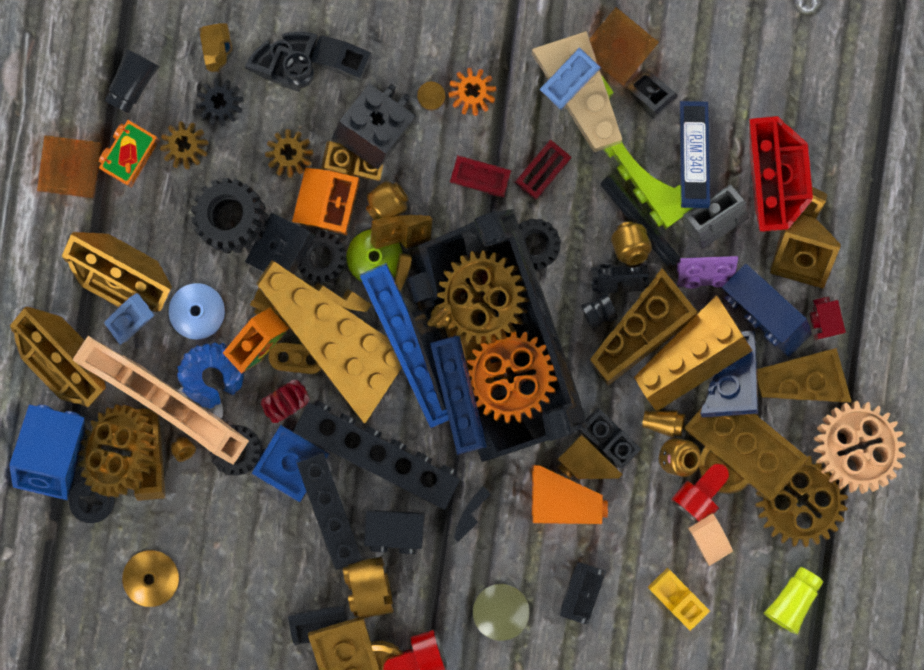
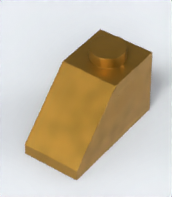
M582 435L557 459L561 463L558 468L569 479L573 475L577 479H619L623 475Z

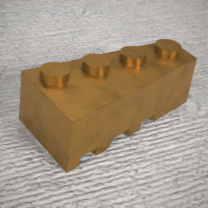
M716 295L634 376V379L646 399L656 411H659L753 350Z

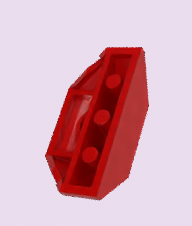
M778 116L749 119V152L754 206L759 232L789 229L813 200L808 143Z

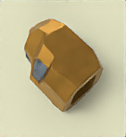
M227 23L207 25L199 28L206 69L210 72H219L227 63V56L232 51Z

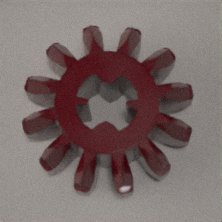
M291 380L263 398L260 404L266 417L272 423H279L307 405L310 398L307 390L298 380Z

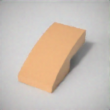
M713 513L688 528L709 566L733 552L723 529Z

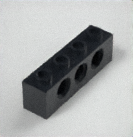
M319 451L295 460L335 570L362 561L324 453Z

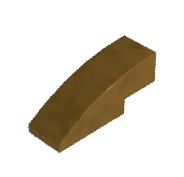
M150 408L137 409L142 411V415L148 417L147 424L153 426L149 434L155 435V438L150 442V445L155 446V450L149 452V456L153 458V461L146 463L149 472L142 471V482L135 480L136 489L134 490V495L137 501L165 499L159 414Z

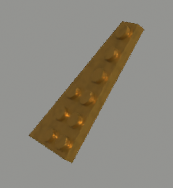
M272 260L256 285L282 316L289 328L298 337L329 380L335 385L359 419L365 424L402 369L389 338Z

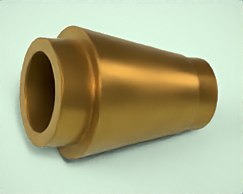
M678 410L645 411L642 427L672 438L682 436L685 414L678 413Z

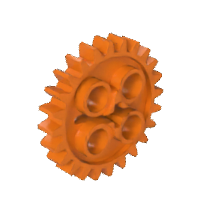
M515 330L514 333H511L510 337L506 336L504 340L498 339L495 343L481 344L483 348L481 352L475 349L472 350L477 358L476 360H467V363L473 367V370H468L472 378L471 384L472 388H474V396L479 398L476 402L477 408L486 406L484 415L488 416L494 411L495 421H498L502 415H505L506 423H510L512 416H515L517 421L521 423L522 414L526 413L532 419L531 410L535 408L537 411L542 412V408L539 405L541 401L550 404L546 394L556 392L549 385L550 383L558 382V379L550 375L551 372L555 371L553 365H548L551 361L550 356L543 355L547 350L546 345L536 347L539 340L537 337L529 342L527 332H524L521 338H518ZM520 353L530 355V361L524 367H519L515 364L516 356ZM494 358L500 359L502 361L501 369L497 372L488 371V362ZM509 370H513L515 374L536 370L534 375L514 377L513 383H510L507 379L486 383L488 378L508 376ZM533 381L535 383V390L532 394L524 395L521 393L520 387L523 382ZM498 386H503L507 389V395L503 400H495L492 397L493 390Z

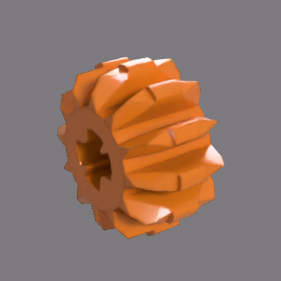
M467 68L468 77L465 78L461 72L457 73V78L461 83L456 81L450 82V86L457 90L449 92V98H458L453 103L454 108H458L462 104L464 105L462 108L463 115L467 114L468 108H472L473 116H477L478 106L484 112L488 111V106L484 101L488 103L495 102V98L488 94L496 92V86H486L492 81V77L487 76L482 80V69L478 70L476 76H472V68ZM470 86L472 89L479 88L477 91L478 97L475 98L473 95L467 97L465 95L468 91L467 87Z

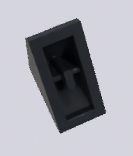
M647 68L625 86L653 120L674 103L678 97L671 88Z

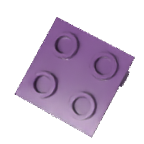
M738 256L681 258L680 262L677 263V273H679L677 287L694 289L700 286H714L722 288L736 273Z

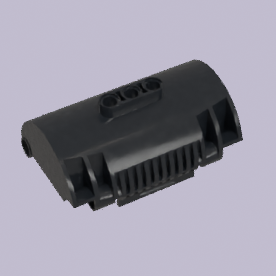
M515 209L494 211L474 219V222L423 243L418 248L409 251L417 275L405 279L413 303H417L419 311L409 313V317L441 410L443 411L446 410L430 343L447 339L448 335L445 327L428 326V321L431 319L434 307L445 302L444 298L437 296L438 293L445 292L446 289L439 283L448 282L449 280L444 272H454L451 263L458 262L461 264L460 256L465 255L469 257L470 253L478 251L480 254L482 251H489L490 257L493 253H500V260L504 257L510 258L508 267L512 265L519 267L515 275H522L523 280L520 282V286H526L527 289L522 292V296L529 298V301L521 304V307L527 310V313L518 314L522 324L512 323L517 332L518 338H521L522 334L527 332L529 342L535 337L539 339L537 348L546 345L547 350L543 355L550 356L551 361L548 365H553L555 370L550 375L557 377L558 382L550 383L549 385L556 391L555 393L546 394L550 404L541 401L539 405L542 408V412L537 411L535 408L531 410L532 419L526 413L522 414L521 423L517 421L515 416H512L510 423H506L505 415H502L498 421H495L494 411L486 416L483 414L485 405L477 408L487 445L486 448L478 450L481 462L548 440L553 441L589 426L588 421L585 419L581 406L582 403L524 235L516 220ZM503 291L498 296V302L501 306L506 302V295ZM461 292L460 298H468V293ZM494 309L496 317H499L498 311ZM480 312L478 318L480 324L483 325L486 321V315ZM505 331L506 336L510 337L511 333ZM527 353L518 354L515 364L519 367L526 366L530 361V355ZM497 358L491 359L490 362L497 361ZM511 370L512 379L508 381L513 383L516 376L534 375L536 370H530L521 374H515ZM499 377V378H494V380H495V381L501 380V377ZM533 381L523 382L520 387L521 393L524 395L532 394L535 390V383ZM503 386L496 387L492 393L493 399L503 400L507 395V389Z

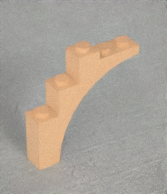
M90 336L86 338L72 359L78 365L144 404L191 436L213 454L233 465L249 442L248 439L218 416L199 406L182 392L157 378L143 366L124 355L122 356Z

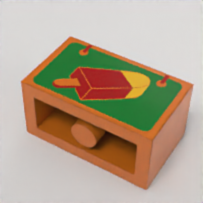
M127 120L125 125L121 123L113 135V138L116 140L110 149L108 147L105 148L98 162L101 163L99 169L132 188L160 140L155 135Z
M268 308L250 319L223 354L242 374L260 363L289 327L271 308Z

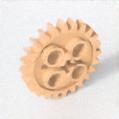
M855 401L852 403L851 408L847 403L841 405V411L836 407L831 411L832 416L826 415L823 418L825 424L817 427L818 431L822 434L814 437V440L821 443V445L813 450L822 454V457L816 460V463H825L826 465L821 471L822 474L829 471L832 473L829 479L830 483L838 479L840 480L839 489L849 484L850 493L856 491L859 486L861 494H864L868 491V488L874 492L879 489V485L882 487L888 485V479L892 480L897 477L893 470L898 471L903 467L897 460L905 458L906 455L899 452V449L906 446V443L898 442L897 438L903 432L894 431L893 428L898 422L889 423L887 421L890 416L889 412L881 416L879 415L880 406L871 411L870 402H866L860 408L859 402ZM863 424L871 428L872 436L865 434ZM838 432L845 435L847 439L846 444L839 442L837 438ZM875 439L882 440V443L871 445L864 450L858 449L843 456L837 455L838 451L848 450L856 444L860 446ZM873 450L878 451L882 456L881 463L873 458ZM847 459H852L856 463V471L848 467Z

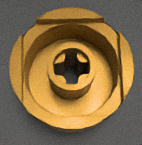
M382 556L362 560L343 568L345 583L348 584L349 590L352 589L353 593L348 595V601L354 617L369 618L394 612L391 605L393 601L388 576L383 570L385 564Z

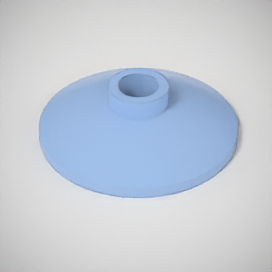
M193 283L180 288L174 294L169 304V319L172 326L179 334L189 339L199 340L210 337L218 331L225 317V306L221 296L216 290L205 284ZM193 306L200 307L201 313L198 316L191 314Z

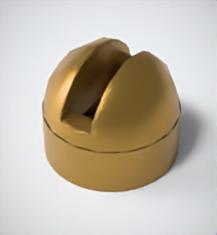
M186 437L176 438L177 442H172L171 452L177 461H186L194 455L196 447Z

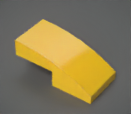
M666 568L647 587L689 631L710 612L669 568Z

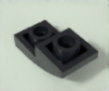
M598 407L586 419L589 426L581 429L621 469L641 450Z

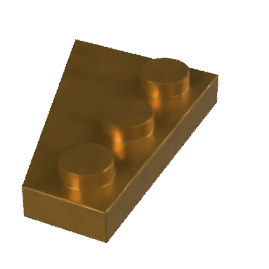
M837 348L757 369L758 389L762 398L852 403Z

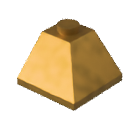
M800 215L789 229L781 230L770 274L824 289L841 244L817 219Z

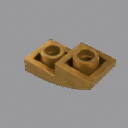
M327 141L321 169L380 181L383 164L378 170L342 144Z

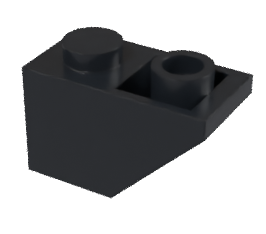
M320 35L310 60L314 64L362 83L371 62L372 54L370 51L348 42Z

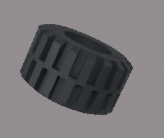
M222 178L221 183L214 180L211 182L212 187L210 188L205 185L201 189L204 192L203 195L199 196L197 194L194 199L198 202L197 206L192 205L191 212L195 214V217H191L192 224L196 226V233L211 247L224 253L231 254V251L241 253L244 247L248 250L252 248L251 242L254 240L259 242L262 238L259 236L260 231L265 232L267 227L263 223L268 221V214L264 212L266 206L261 197L246 183L243 184L237 179L231 181L229 178ZM230 202L241 203L243 216L240 223L230 230H219L216 224V216L220 208Z

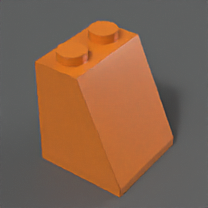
M532 465L533 523L602 524V518H608V501L603 500V495L540 465Z

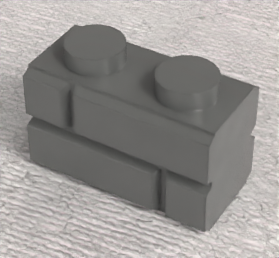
M728 185L711 196L709 208H693L683 215L688 233L702 249L736 228V225H740L749 219L746 202L732 185Z

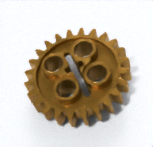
M482 251L481 255L478 252H471L470 258L465 255L460 256L461 264L458 262L451 263L454 272H444L449 279L448 282L439 283L442 287L446 288L445 292L437 294L438 297L445 299V302L438 305V308L442 309L449 304L452 309L448 314L449 319L452 320L448 329L458 328L456 336L463 337L466 335L467 342H473L476 338L477 344H484L486 340L488 343H495L496 337L499 340L506 339L505 331L508 333L515 332L512 323L522 324L518 314L527 313V310L521 307L522 303L529 301V298L522 296V292L527 289L526 286H520V282L523 280L522 275H515L519 267L517 265L508 267L510 258L504 257L500 260V253H493L490 257L489 251ZM483 270H486L488 273V281L485 284L480 280ZM468 278H470V282L472 283L473 286H471V285L467 282V279H468ZM464 289L468 293L466 303H463L460 298L461 292ZM502 291L506 295V302L503 306L498 302V296ZM494 309L498 311L499 317H496ZM481 311H484L486 315V321L483 325L478 321V315Z
M116 404L114 409L107 407L106 414L99 412L98 422L91 420L92 430H85L88 438L81 441L85 449L78 453V455L84 457V460L78 465L85 468L81 473V477L87 478L85 485L91 486V491L107 497H118L119 494L127 495L128 488L135 490V480L143 481L141 473L142 471L149 472L146 463L153 461V458L149 456V452L155 450V446L150 445L155 435L149 434L153 426L147 424L148 417L142 415V411L133 407ZM106 445L132 452L133 455L128 457L101 450V446Z
M808 456L807 462L796 473L806 478V487L803 489L795 487L792 479L786 486L797 497L806 496L805 503L822 515L820 519L805 505L799 508L796 505L798 502L797 498L784 489L778 496L787 498L789 502L787 510L777 509L774 500L771 503L758 491L755 494L763 498V501L755 504V507L763 508L764 510L758 515V518H767L768 520L763 528L771 526L774 528L771 537L776 536L778 533L782 534V544L788 538H791L792 547H795L798 541L801 540L804 548L809 545V539H812L813 543L818 545L820 544V535L828 540L830 535L827 530L837 532L839 529L834 522H844L845 519L839 515V512L848 510L846 506L841 505V501L848 499V496L840 495L839 491L842 489H839V485L835 482L836 480L831 483L829 482L831 477L830 471L822 474V463L812 464L811 456ZM821 492L827 495L829 502L826 507H820L815 503L816 493ZM799 514H806L810 518L811 524L809 528L802 529L797 525L796 518Z

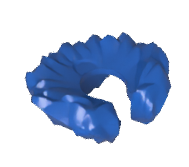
M217 343L205 344L203 346L197 345L184 354L181 365L177 366V378L183 387L182 391L190 400L199 403L201 407L211 409L215 405L220 404L218 391L208 387L203 382L202 373L205 369H218L223 376L225 386L223 391L231 395L239 391L243 385L244 372L241 374L223 354L227 348L224 343L220 345Z

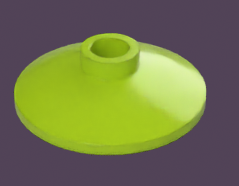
M371 229L358 234L351 241L347 250V265L352 275L362 282L360 274L387 263L394 278L399 253H402L400 244L395 243L375 249L370 243ZM373 251L380 254V258L376 262H372L369 259V254Z

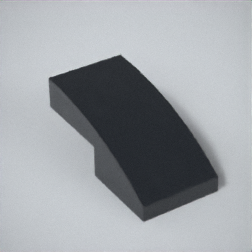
M484 486L473 496L460 517L454 536L457 542L479 523L471 513L491 495Z

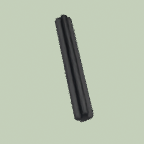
M609 175L600 183L601 187L629 221L645 227L652 244V249L666 266L671 268L680 261V256L615 177Z

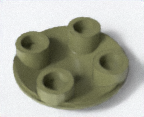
M507 584L489 586L475 600L473 606L474 622L479 631L490 639L498 641L512 639L519 635L528 623V602L525 596L514 586Z

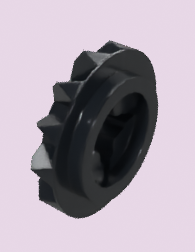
M83 479L70 492V510L82 522L98 523L107 518L114 508V497H107L95 492L96 499L100 500L103 505H93L92 509L88 512V502L80 497L91 496L94 491H91V486L85 485L86 479Z

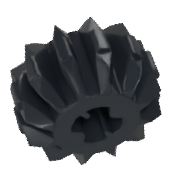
M214 79V88L211 89L208 83L203 85L208 91L207 94L203 92L197 93V96L204 101L196 103V108L205 109L200 114L203 120L211 116L209 119L210 125L214 126L219 118L220 125L225 127V118L229 117L233 123L237 121L232 114L233 111L242 114L243 109L235 104L244 102V98L242 96H235L239 93L240 89L238 86L230 89L231 82L229 80H225L221 87L219 79ZM222 96L227 104L224 108L220 106L221 109H217L214 100L216 98L220 100L219 97Z

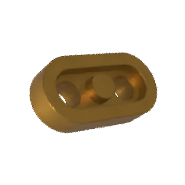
M278 343L269 352V362L276 370L304 374H316L322 370L317 363L312 366L307 364L306 359L310 354L304 345ZM281 352H286L289 355V359L285 363L280 362L278 359Z

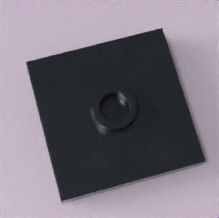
M271 212L268 221L265 223L267 226L265 232L261 231L259 234L262 238L259 242H255L245 262L264 272L273 260L292 274H295L315 234Z

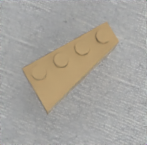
M587 31L532 49L534 59L548 80L579 47L597 63ZM599 70L565 106L593 152L621 144L622 136Z

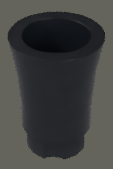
M125 48L121 63L108 89L110 92L106 96L105 101L126 113H130L133 104L137 103L143 90L160 66Z

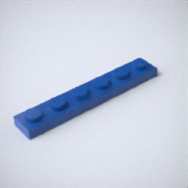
M387 263L360 274V278L430 428L448 421L447 410H441L409 317V310Z

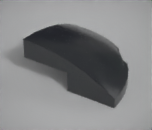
M310 32L284 33L282 40L272 44L266 41L252 53L245 65L247 70L271 82L300 92L301 88H296L289 84L283 68V62L285 57L294 51L304 52L311 58L316 47L318 34Z

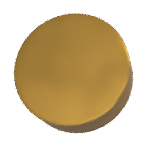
M426 82L418 90V102L426 110H437L445 102V90L437 82Z

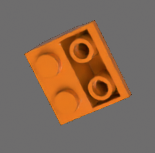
M305 167L292 222L347 235L360 184L359 177Z

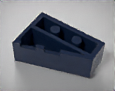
M746 263L722 286L726 295L724 300L734 310L739 308L745 314L744 319L755 329L758 327L765 334L764 337L774 347H778L788 358L812 335L807 318Z

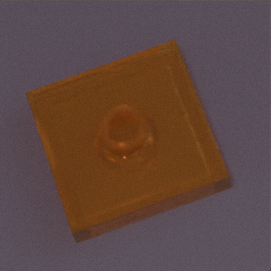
M617 7L613 9L589 38L597 64L622 87L659 44L655 38Z
M44 135L37 191L94 199L101 143Z

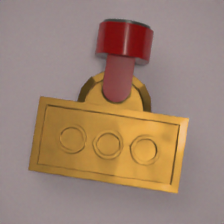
M701 408L685 426L684 430L705 447L700 455L699 464L702 477L695 485L686 481L671 498L673 501L671 504L688 520L696 524L718 511L719 507L711 500L717 492L733 494L742 491L750 484L772 503L807 462L808 457L756 414L701 417Z
M359 617L308 633L319 670H446L445 668L448 667L439 635L434 630L411 636L413 649L404 652L393 643L386 641L371 642L364 618Z

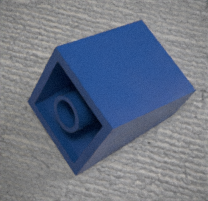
M29 405L9 464L13 488L68 500L79 457L78 453L80 452L81 441L85 432L84 417L72 411L64 413L54 411L46 405Z

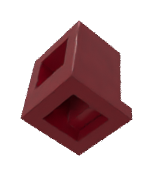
M829 296L813 300L814 306H812L813 312H810V320L813 329L817 328L819 333L813 335L814 340L846 333L838 300L830 302Z

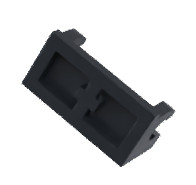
M576 561L559 616L582 624H589L606 570Z
M345 604L289 614L288 621L292 642L294 645L310 643L309 632L348 621Z

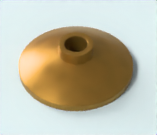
M155 550L143 551L134 555L127 562L122 576L123 587L126 594L135 603L145 607L159 606L166 603L175 594L179 584V572L174 561L166 554ZM146 574L154 576L153 584L150 585L145 582Z

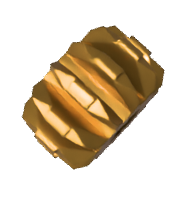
M180 121L178 123V131L172 125L168 127L172 133L171 137L166 134L161 136L169 144L160 146V150L163 152L170 151L165 155L164 159L167 162L174 159V168H179L183 161L184 168L189 170L190 160H193L198 166L201 162L196 156L198 154L203 157L207 156V152L200 149V147L207 146L209 143L205 139L199 140L205 134L202 129L194 133L196 127L194 123L191 122L186 130L184 122ZM184 139H188L187 142L191 145L188 151L184 149L185 152H181L178 143L180 141L184 143Z
M290 129L285 130L286 138L282 139L278 132L275 133V138L279 142L277 144L273 141L267 142V145L274 149V151L265 152V156L267 158H275L268 163V166L274 168L279 165L276 172L279 176L283 174L285 168L289 178L293 177L294 168L302 175L304 171L300 166L301 163L306 166L311 165V161L304 158V156L313 155V150L304 149L310 144L309 139H304L299 143L302 133L298 131L292 139ZM287 147H291L294 152H297L296 156L292 155V160H287L282 155L283 151L287 152L285 149Z

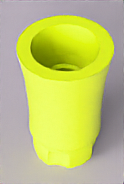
M800 567L764 614L784 629L798 635L802 622L818 595L817 591L820 589L823 581L814 573Z

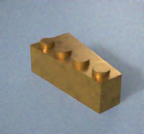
M663 268L590 359V364L607 386L679 332L697 315L695 308Z

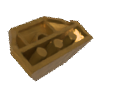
M72 232L62 254L65 262H68L72 273L83 288L117 307H120L129 297L138 293L151 311L158 312L163 309L171 292L172 285L157 260L110 234Z
M27 306L10 324L21 359L59 399L89 407L106 389L104 379L72 360L85 340L63 317Z

